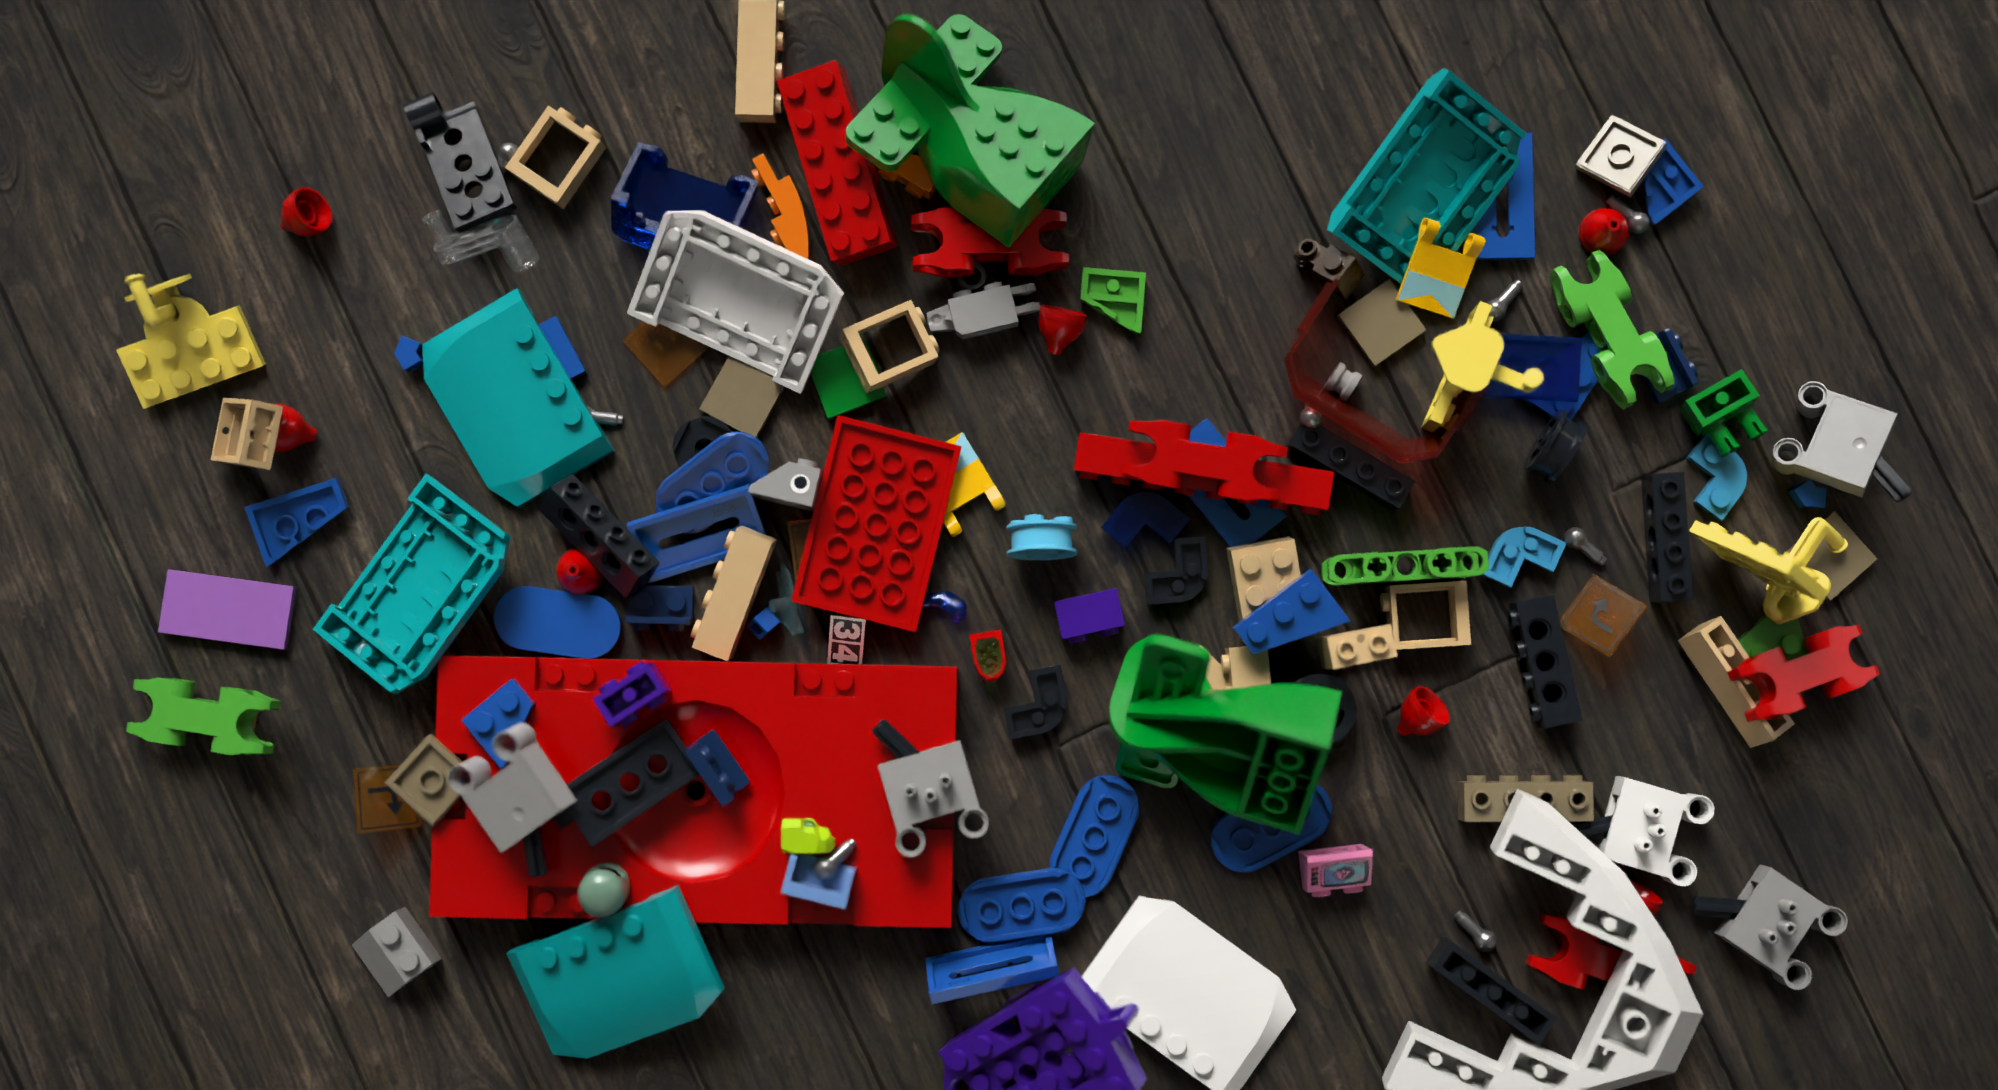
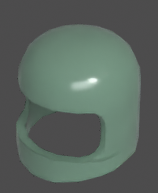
M601 862L591 867L584 875L578 889V900L582 908L588 914L596 917H608L616 913L628 899L630 893V881L627 872L620 865L612 862ZM600 868H610V869H614V870H616V871L621 875V877L617 876L614 872H611V871H608V870H598V869H600Z

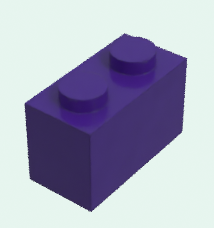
M1117 588L1053 602L1061 639L1068 638L1069 644L1088 640L1087 634L1099 631L1100 637L1118 634V627L1125 626Z

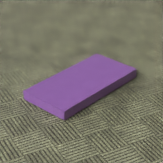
M168 569L158 632L287 649L297 587Z

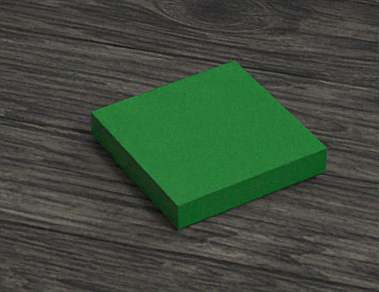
M864 337L861 340L876 369L875 363L873 361L872 355L870 353V350ZM843 346L818 355L811 371V376L828 420L887 398L884 387L866 394Z

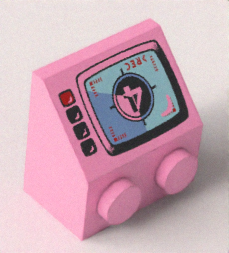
M1363 844L1298 851L1302 888L1306 892H1311L1312 897L1331 895V890L1343 889L1344 893H1358L1363 891V886L1371 885L1373 853L1371 848Z

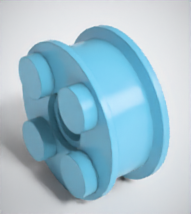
M1039 514L1025 515V520L1010 521V524L1006 526V530L1011 533L1012 549L1007 551V556L1020 560H1057L1074 557L1077 555V550L1072 548V532L1077 529V525L1073 523L1072 517L1062 516L1055 517L1053 520H1044V515Z

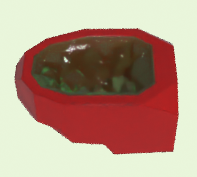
M1001 629L969 634L974 666L978 676L986 683L997 681L1005 672L1007 665Z

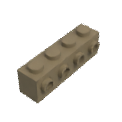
M1467 775V781H1457L1458 820L1464 822H1502L1517 789L1548 802L1567 821H1594L1593 782L1583 781V775H1563V781H1551L1550 775H1531V781H1519L1518 775H1499V781H1487L1486 775Z

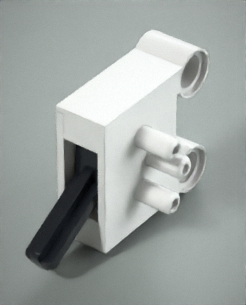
M1616 776L1605 816L1594 819V821H1585L1572 825L1588 840L1598 838L1596 847L1611 861L1660 875L1663 880L1677 886H1688L1697 877L1696 865L1688 858L1671 855L1681 819L1695 824L1707 823L1714 815V805L1709 798L1703 795L1691 793L1683 795L1626 777ZM1697 800L1700 804V812L1693 817L1689 811L1690 805ZM1680 862L1683 866V873L1679 878L1675 879L1672 869L1676 863Z

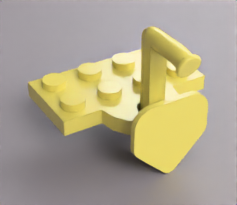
M142 274L133 275L125 279V283L129 285L132 295L125 297L126 302L136 301L144 319L143 328L146 339L124 346L116 351L143 409L266 364L240 305L209 316L200 303L190 297L180 295L176 285L191 279V274L168 280L150 288H146L144 283L145 276Z
M1480 301L1470 313L1464 326L1439 335L1432 341L1431 350L1436 354L1444 375L1421 428L1434 432L1439 426L1444 427L1445 423L1449 422L1456 406L1451 403L1453 397L1456 398L1463 389L1469 392L1480 391L1488 385L1490 379L1524 393H1531L1542 384L1543 374L1538 369H1529L1523 375L1497 364L1503 351L1504 343L1501 335L1497 331L1490 329L1494 318L1489 316L1492 308L1491 305Z
M1814 518L1808 524L1790 554L1784 553L1783 556L1777 555L1776 550L1762 542H1759L1757 546L1751 544L1752 541L1738 532H1734L1733 535L1727 534L1728 531L1714 522L1706 525L1695 521L1689 530L1690 533L1721 559L1746 569L1767 583L1763 610L1766 616L1776 624H1783L1815 612L1828 595L1831 588L1830 579L1825 574L1806 566L1822 540L1827 541L1829 544L1828 548L1832 553H1841L1848 547L1847 540L1842 538L1839 532L1822 518Z

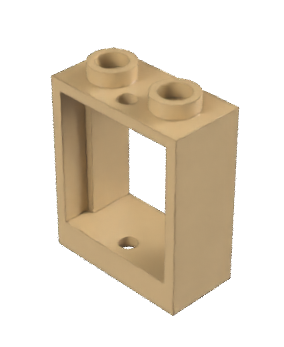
M548 105L505 168L513 176L564 209L606 147L599 140L602 135L588 125L581 128L574 123L576 118L561 107L556 111ZM554 122L588 143L558 188L524 166Z
M912 300L846 327L841 331L839 338L866 394L933 365L939 357L937 354L939 353L938 343L933 335H928L924 327L926 321L923 312L919 307L915 308ZM905 315L924 355L878 374L859 334Z
M223 398L211 460L237 466L270 470L283 406L248 399ZM224 427L228 428L227 434L222 432Z
M1467 581L1385 586L1384 593H1380L1381 611L1386 612L1387 625L1391 624L1396 650L1471 645ZM1448 591L1451 638L1400 641L1396 594Z
M1391 624L1315 638L1322 669H1337L1397 657Z

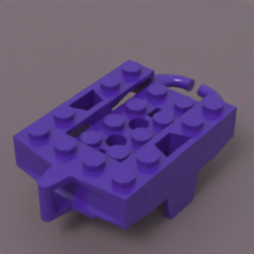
M1075 968L1041 986L1037 982L1012 996L993 1014L951 1038L938 1051L944 1060V1090H957V1084L961 1079L965 1080L971 1090H1140L1147 1077L1132 1050L1133 1045L1125 1031L1139 1013V1008L1136 1004L1131 1003L1111 1009L1100 994L1092 990ZM1017 1014L1021 1028H1018L1008 1019ZM1028 1065L1032 1066L1036 1072L1032 1071Z

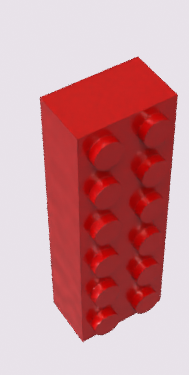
M833 60L777 80L831 262L843 266L899 247L875 165L850 148L845 141L848 124L859 114L845 67L837 60Z

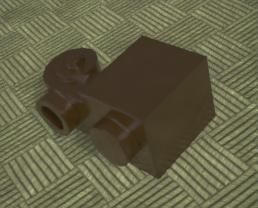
M1307 238L1300 242L1298 251L1293 256L1302 270L1313 271L1322 287L1347 300L1365 276L1355 257L1331 244L1328 248H1325L1320 241L1316 242L1313 239Z

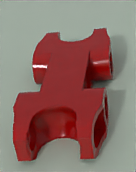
M953 207L939 208L911 215L910 230L931 233L937 237L941 245L939 250L934 253L914 256L912 271L942 278L966 277L974 273L973 262L1008 261V272L1014 276H1038L1043 273L1066 269L1069 265V254L1047 250L1041 245L1038 236L1044 231L1065 228L1067 214L1062 211L1043 209L1010 248L971 222Z
M1167 420L1130 421L1128 430L1150 437L1156 445V454L1149 463L1144 465L1122 464L1121 474L1141 479L1151 485L1181 489L1183 475L1187 474L1219 480L1216 496L1243 501L1279 500L1281 491L1260 485L1253 476V467L1255 462L1264 456L1286 458L1288 447L1269 442L1259 436L1237 432H1227L1225 447L1190 441L1192 425Z
M1860 625L1837 626L1803 638L1802 641L1808 654L1787 661L1780 646L1747 658L1741 664L1729 670L1727 674L1730 681L1745 678L1753 682L1758 689L1759 702L1757 706L1744 713L1747 722L1772 720L1806 708L1800 692L1818 685L1822 686L1826 698L1830 699L1861 688L1868 681L1878 676L1880 672L1877 665L1863 668L1854 663L1850 657L1849 644L1851 640L1863 634Z
M1541 913L1539 922L1558 931L1562 940L1561 948L1556 955L1549 958L1528 954L1525 963L1545 972L1558 982L1585 990L1589 975L1609 981L1623 951L1601 944V938L1573 926L1567 917ZM1678 957L1684 973L1694 975L1697 966Z

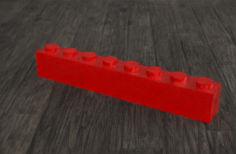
M1079 432L1074 471L1080 472L1079 478L1098 481L1099 475L1112 477L1111 483L1130 486V480L1143 482L1142 488L1160 491L1162 486L1151 485L1141 479L1121 474L1122 464L1144 465L1149 463L1156 454V445L1154 443ZM1263 460L1255 462L1253 467L1255 480L1262 486L1281 491L1279 500H1263L1269 501V508L1288 510L1289 505L1301 506L1300 513L1320 515V510H1328L1334 477L1333 471ZM1184 474L1181 489H1174V493L1192 496L1193 490L1206 491L1205 498L1225 499V497L1216 496L1219 482L1216 479ZM1237 500V503L1256 505L1257 500Z

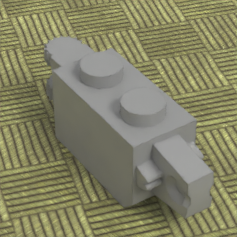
M996 282L984 286V291L972 293L971 290L956 292L953 294L952 299H948L947 305L926 313L931 333L955 331V334L964 340L1017 327L1019 324L1018 316L1039 311L1040 303L1030 302L1015 307L1013 297L1032 294V292L1036 291L1035 284L1030 283L1010 288V284L1003 286L1002 282Z

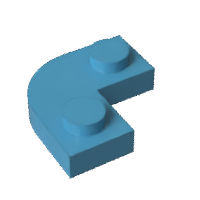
M1708 434L1701 437L1686 457L1687 460L1711 477L1693 503L1717 521H1722L1742 495L1747 483V471L1743 460L1735 451L1729 452L1725 457H1721L1720 452Z
M1517 527L1507 530L1494 542L1488 555L1489 570L1481 575L1509 588L1512 587L1524 560L1544 570L1554 572L1567 543L1532 527Z

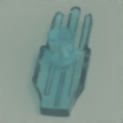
M780 563V571H776L780 596L778 599L769 601V609L771 612L780 611L782 623L788 628L791 635L804 633L800 606L798 603L791 602L794 587L790 571L783 563Z

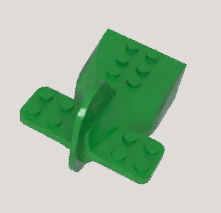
M908 14L900 15L889 24L885 34L881 65L884 87L848 124L845 141L850 148L881 170L887 172L897 170L917 149L932 183L941 196L955 210L1010 248L1081 167L1095 122L1066 106L1025 91L1006 87L976 86L999 60L1002 44L997 37L968 17L961 14L952 15L936 31L930 24L919 17Z
M1151 635L1136 642L1125 655L1109 706L1110 727L1120 742L1115 764L1116 771L1124 777L1162 788L1174 787L1179 777L1206 801L1231 815L1300 835L1330 748L1342 691L1320 686L1288 683L1212 689L1206 678L1211 661V655L1207 649L1163 635Z

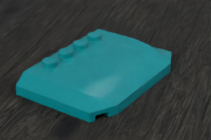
M1443 68L1426 81L1331 213L1327 230L1401 284L1418 240L1421 221L1424 218L1438 221L1441 225L1440 230L1432 244L1457 251L1518 168L1520 157L1517 156L1521 139L1525 140L1526 132L1451 71Z
M516 288L422 344L424 380L487 488L521 508L546 493L552 485L571 474H578L615 452L601 426L595 421L535 319L536 316L522 292Z
M427 473L407 498L412 505L338 606L331 603L312 629L385 689L394 694L400 693L429 675L502 574L511 538L508 533Z
M679 885L651 895L645 901L618 910L608 917L597 918L542 940L538 938L512 948L506 953L554 1055L588 1059L698 1019L725 989Z

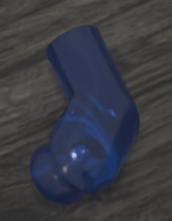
M947 590L925 594L923 601L924 611L942 607L950 613V617L954 621H962L967 616L965 601L953 592Z

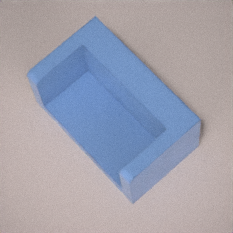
M792 853L781 893L845 909L848 905L857 867L840 863L833 878L822 880L814 871L816 861L821 858L803 853Z

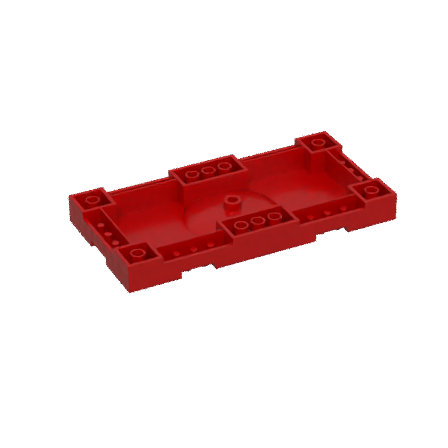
M442 656L439 659L436 738L462 762L474 756L484 758L491 768L490 779L504 768L500 769L461 720L509 680L515 678L535 703L525 724L534 730L536 742L565 784L585 773L666 718L686 748L709 731L716 730L749 777L750 782L734 794L732 801L722 806L702 776L699 775L593 847H591L575 821L559 830L553 820L550 819L541 826L548 871L546 875L531 877L528 874L523 839L500 853L468 804L461 797L441 821L432 827L429 917L511 919L538 917L595 920L600 917L590 915L582 908L578 900V889L584 875L591 867L601 862H612L620 865L627 872L630 881L628 899L619 910L645 901L651 895L679 885L694 921L698 923L853 924V926L951 928L954 812L913 824L919 826L926 835L925 847L920 854L914 857L902 855L896 847L898 833L878 768L879 764L898 758L873 735L872 730L881 720L886 719L920 752L955 742L958 666ZM641 661L645 665L647 663H655L672 691L665 694L668 700L653 710H650L647 706L637 712L640 718L625 728L621 724L610 727L593 701V698L601 694L599 688L613 679H616L617 682L629 676L626 671ZM660 755L651 756L647 762L649 770L653 773H661L666 769V760ZM627 773L620 778V786L624 791L632 792L638 788L639 780L636 775ZM694 781L701 782L705 787V794L702 798H696L691 794L690 787ZM598 792L592 797V805L597 810H606L611 805V797L606 792ZM813 818L819 826L828 828L835 838V847L831 852L803 854L824 858L830 856L844 841L847 842L851 838L856 842L857 846L853 849V852L841 862L842 864L857 867L848 905L845 909L781 893L790 855L792 854L782 853V819ZM907 832L902 837V843L907 849H916L920 845V838L916 833ZM600 868V869H598V870H608V871L614 872L617 876L621 877V875H620L616 870H614V869H610V868Z

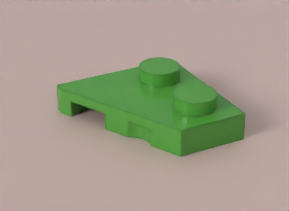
M1083 267L1080 301L1134 334L1140 335L1146 272Z
M1763 615L1751 630L1745 632L1737 639L1749 657L1780 646L1787 661L1808 654L1802 641L1804 637L1798 618L1783 624H1776L1769 617Z

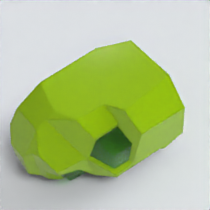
M813 818L782 819V853H828L834 849L835 838L829 829L819 826Z

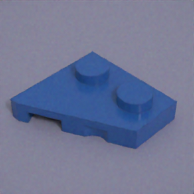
M1665 137L1662 140L1667 142V148L1641 182L1648 218L1652 226L1704 187Z
M512 678L461 721L500 769L508 765L509 761L500 759L493 749L494 737L518 723H525L535 703L517 680Z

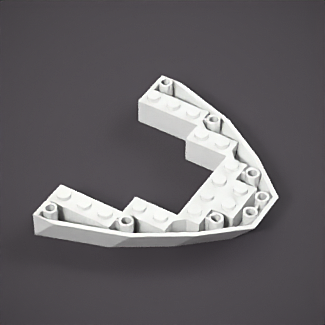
M1517 789L1490 848L1495 855L1577 891V895L1566 916L1570 923L1581 930L1624 948L1571 1060L1511 1033L1498 1061L1408 1021L1382 1076L1385 1090H1614L1675 1073L1703 1016L1671 942L1626 874L1548 802Z

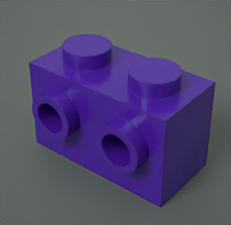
M641 661L626 671L629 676L617 682L616 679H613L599 688L601 694L593 698V701L610 727L621 724L625 728L640 718L637 712L647 706L650 710H653L668 700L665 694L672 691L655 663H647L645 665Z

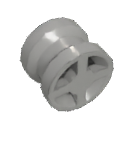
M1339 362L1327 380L1324 389L1329 392L1335 391L1339 394L1340 399L1346 401L1357 386L1362 375L1358 372H1350L1345 364Z

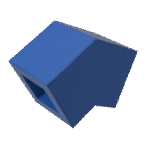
M401 336L394 355L403 370L410 373L423 365V357L421 355L422 344Z
M1811 479L1804 480L1787 491L1798 508H1825L1826 488L1816 487Z
M766 607L751 620L747 627L759 640H762L778 627L782 621L770 608Z

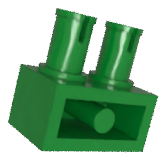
M1742 369L1687 399L1680 409L1681 414L1696 437L1701 434H1708L1720 452L1721 457L1727 456L1729 452L1732 453L1740 447L1724 424L1726 420L1730 418L1736 419L1750 442L1756 440L1757 436L1759 438L1768 432V429L1753 410L1754 403L1760 395Z

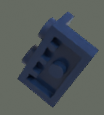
M1670 328L1655 335L1667 353L1675 384L1670 390L1660 393L1654 388L1648 378L1641 375L1655 404L1661 403L1699 384L1696 378L1698 377L1696 367L1690 360L1687 361L1681 350L1683 349V343L1677 333L1672 332Z
M644 586L629 596L628 616H625V623H634L633 630H653V624H665L666 631H685V625H693L695 587Z
M716 730L709 731L687 746L685 754L722 806L732 801L734 794L749 784V777Z

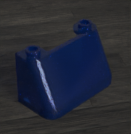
M638 142L611 196V228L613 233L620 239L651 249L663 215L667 211L703 210L745 230L758 192L759 181L751 179L746 175H733L729 178L726 186L669 168L668 158L661 148Z

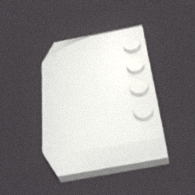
M703 210L667 211L663 215L627 314L655 327L658 324H662L772 375V381L801 394L844 292L821 265Z
M1138 896L1082 975L1092 990L1098 992L1111 1009L1131 1003L1136 1004L1139 1008V1013L1127 1029L1211 1090H1240L1296 1011L1285 987L1276 974L1175 901Z

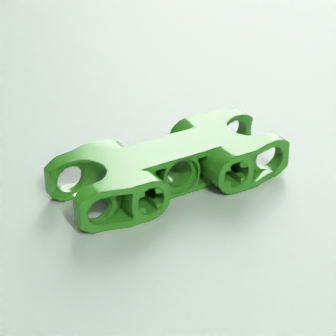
M1601 250L1591 253L1587 259V267L1593 279V283L1582 284L1575 281L1563 266L1553 269L1549 278L1557 307L1570 327H1575L1582 323L1586 326L1600 352L1591 356L1593 372L1601 387L1613 398L1616 404L1624 410L1631 407L1636 401V393L1630 381V375L1633 374L1643 375L1648 378L1654 388L1660 393L1670 390L1675 382L1667 353L1653 332L1649 331L1639 335L1623 307L1632 300L1631 290L1621 271L1613 265L1608 257Z
M1455 547L1433 550L1337 555L1321 563V578L1324 583L1331 586L1466 578L1481 575L1489 570L1488 551L1481 547ZM1465 555L1471 559V568L1469 570L1463 564ZM1478 555H1479V557H1480V559H1481V565H1480V567H1479V564H1478ZM1401 557L1410 562L1411 570L1407 575H1402L1397 570V562ZM1438 561L1439 568L1433 567L1432 563ZM1337 562L1342 563L1345 567L1346 573L1344 578H1339L1335 574L1334 568ZM1368 564L1375 565L1376 572L1368 571Z
M159 677L145 680L134 679L133 689L145 692L151 697L153 710L151 716L143 723L127 722L126 732L137 735L148 742L185 746L187 733L194 732L213 736L211 752L227 755L273 754L274 744L260 740L255 735L253 722L257 714L263 710H280V700L266 696L259 691L221 687L219 701L193 697L195 681Z

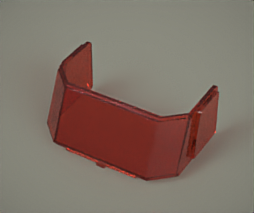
M1335 278L1332 283L1327 282L1318 292L1295 328L1298 334L1291 343L1284 358L1293 396L1400 464L1438 457L1453 433L1461 430L1488 385L1477 392L1465 390L1457 402L1449 422L1445 423L1438 434L1412 439L1405 438L1347 400L1343 401L1336 393L1325 390L1323 385L1304 374L1297 348L1340 280Z

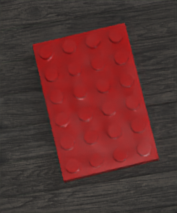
M838 415L791 602L916 632L962 446Z

